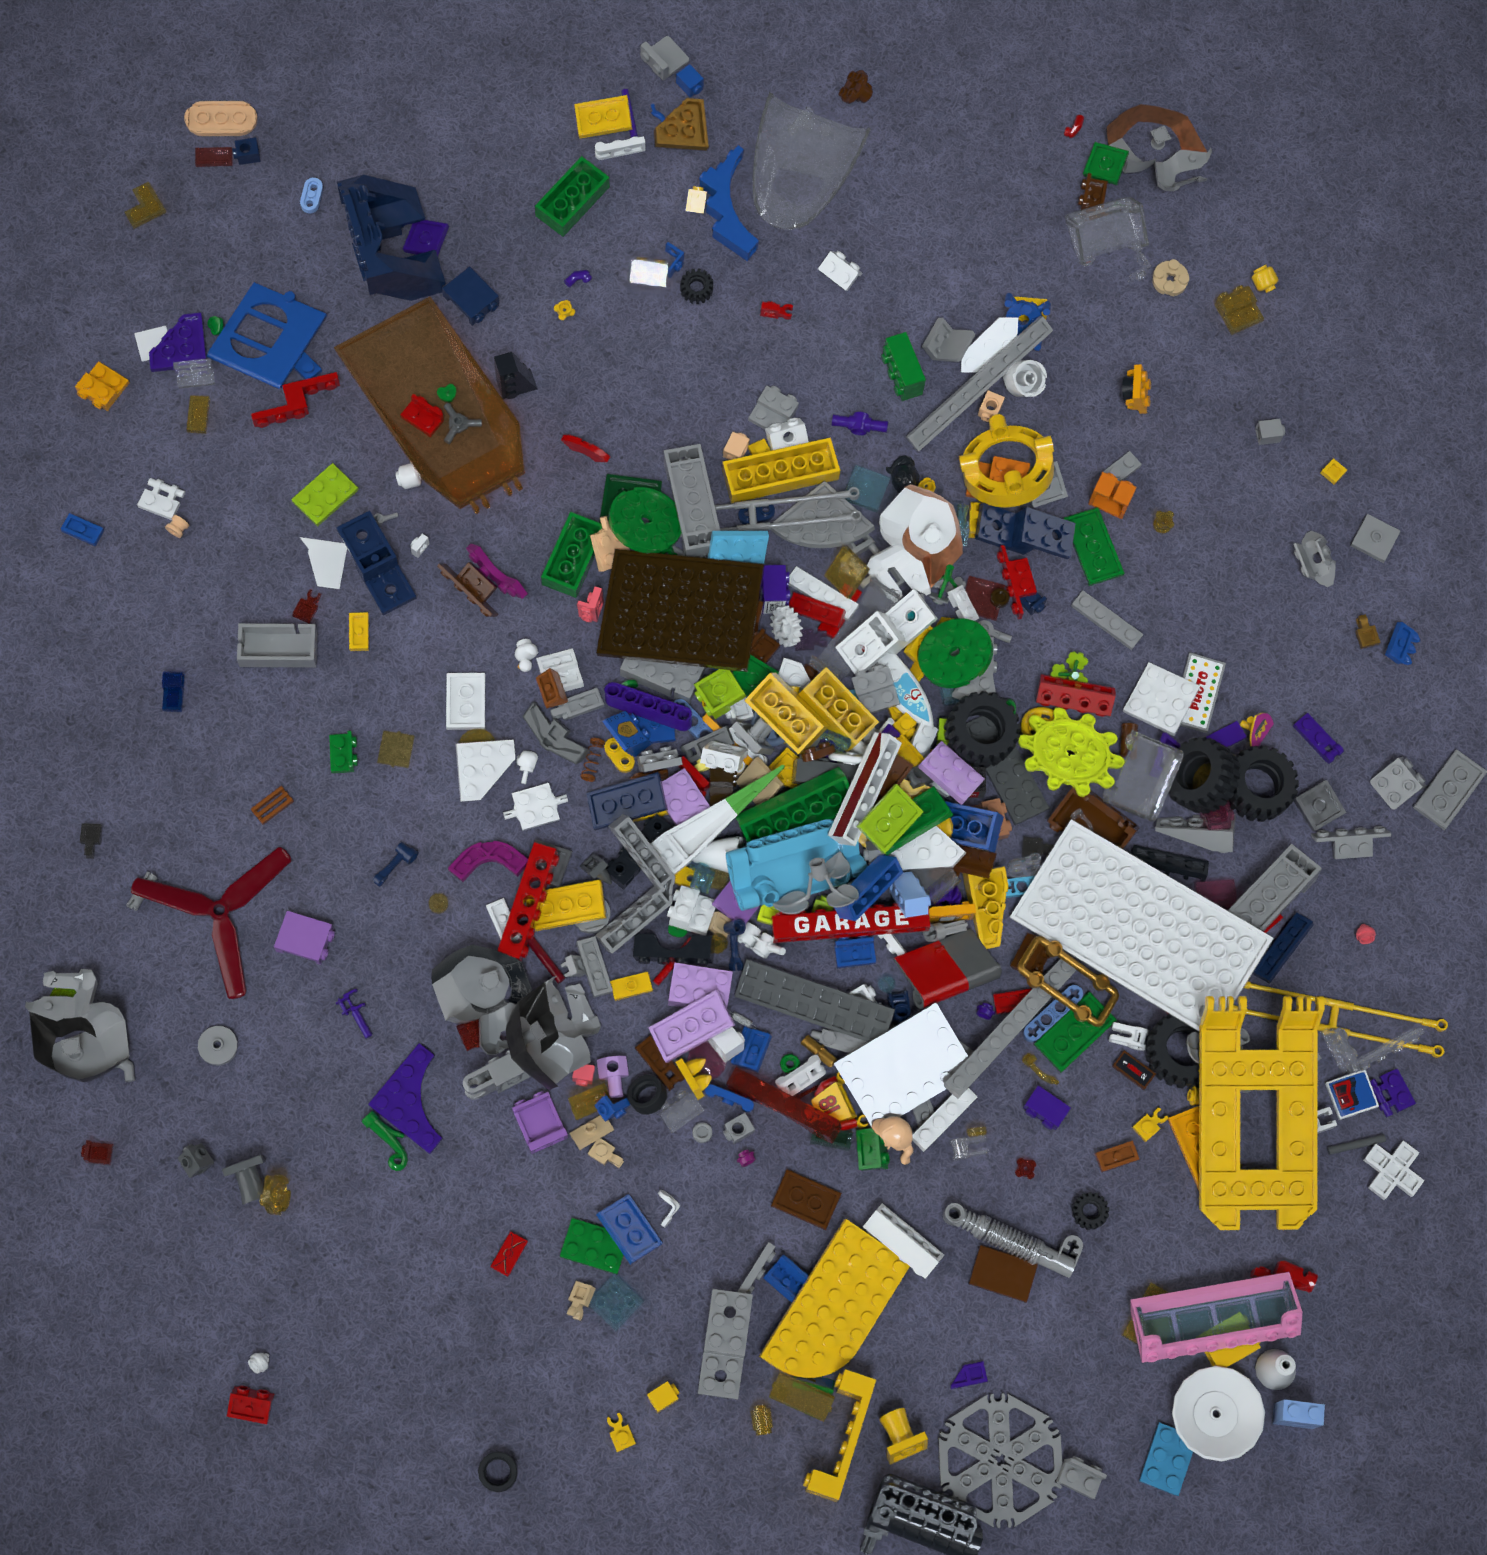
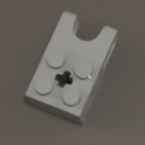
M507 1051V1055L501 1058L499 1056L494 1057L488 1061V1065L468 1074L463 1079V1087L469 1099L477 1100L495 1090L499 1094L531 1076L511 1059L510 1051ZM472 1085H478L476 1088H470Z

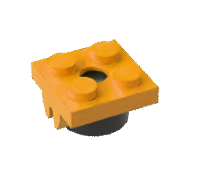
M1142 364L1134 365V369L1127 371V376L1123 377L1122 394L1127 409L1138 410L1140 414H1146L1147 407H1150L1148 390H1151V380L1148 379L1147 371H1144Z

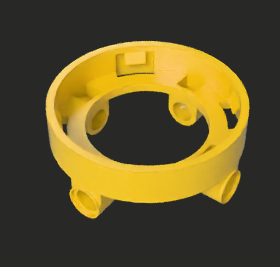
M994 415L989 419L990 430L974 438L966 447L963 455L959 456L965 486L974 498L990 506L1015 507L1029 503L1043 494L1052 482L1054 476L1051 436L1043 437L1038 432L1026 427L1007 426L1003 415ZM1015 441L1023 443L1032 449L1036 456V463L1031 472L1023 478L1019 471L1012 470L1004 475V482H997L987 478L979 469V460L982 454L989 447L997 443ZM1043 470L1047 471L1039 482L1035 481ZM980 484L993 491L992 493L978 488V485Z

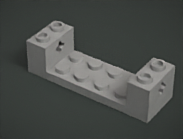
M701 444L664 450V467L667 480H670L681 528L684 556L708 558L712 531H720Z
M1291 844L1237 900L1228 912L1264 932L1301 892L1305 893L1316 882L1322 868Z

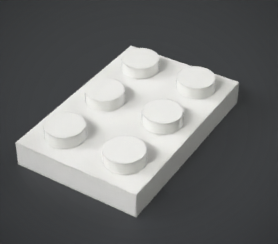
M447 673V730H485V673Z

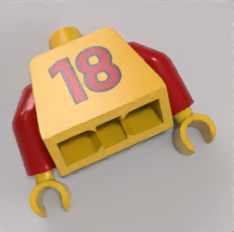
M839 1072L836 1077L832 1076L821 1082L814 1093V1098L811 1100L814 1109L806 1113V1117L811 1124L820 1120L822 1126H828L830 1129L841 1131L853 1129L857 1126L864 1128L868 1125V1123L863 1125L860 1122L861 1118L866 1117L865 1115L855 1119L857 1115L843 1087L845 1081L840 1078Z

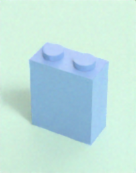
M1281 1400L1274 1403L1273 1424L1315 1429L1324 1425L1325 1405Z

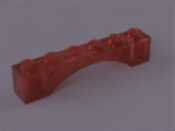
M738 1067L734 1069L726 1083L729 1090L735 1094L784 1115L831 1144L842 1128L838 1119Z

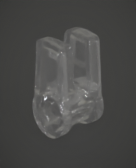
M986 1135L950 1140L949 1143L954 1153V1156H952L953 1161L989 1154L988 1147L968 1148L970 1145L986 1142Z

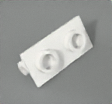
M963 585L947 592L949 595L947 598H949L953 608L957 606L959 610L955 611L958 618L973 621L979 619Z

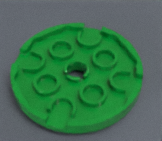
M635 487L634 490L621 492L612 502L608 515L609 525L613 534L624 546L641 553H661L673 547L679 540L681 528L675 503L662 492L646 487ZM642 518L649 519L650 523L644 524Z
M951 619L937 625L924 637L918 652L919 666L926 678L934 685L943 688L963 687L970 684V681L977 676L981 677L987 670L993 657V643L987 630L981 624L970 619ZM957 649L960 651L958 655L951 656Z

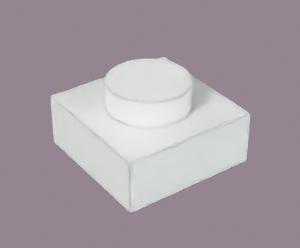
M421 534L419 538L416 537L412 541V555L418 558L428 547L429 539L427 536Z

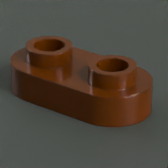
M826 741L819 743L817 748L809 747L804 749V753L801 754L803 762L813 761L836 752L834 744Z

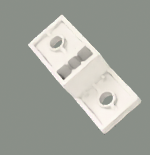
M913 589L888 612L876 611L835 648L854 674L863 670L867 671L887 653L898 654L938 618L917 590ZM911 611H914L916 615L913 621L908 620V614ZM860 645L865 647V652L862 655H859L857 652Z

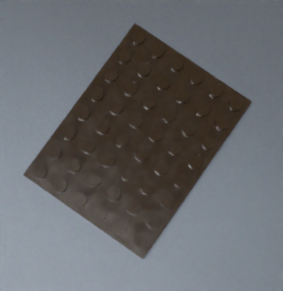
M615 549L596 651L597 656L748 672L765 569L764 564Z

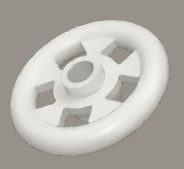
M834 752L828 755L830 760L851 765L860 764L864 756L855 752Z

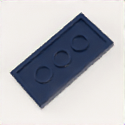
M659 772L586 793L594 830L608 827L622 814L634 820L668 810Z

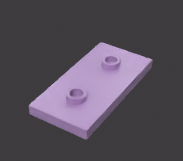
M715 990L648 1028L664 1061L668 1063L735 1026V1023L719 991Z

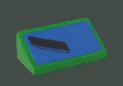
M794 1376L792 1385L831 1396L834 1391L835 1381L824 1377L803 1378Z

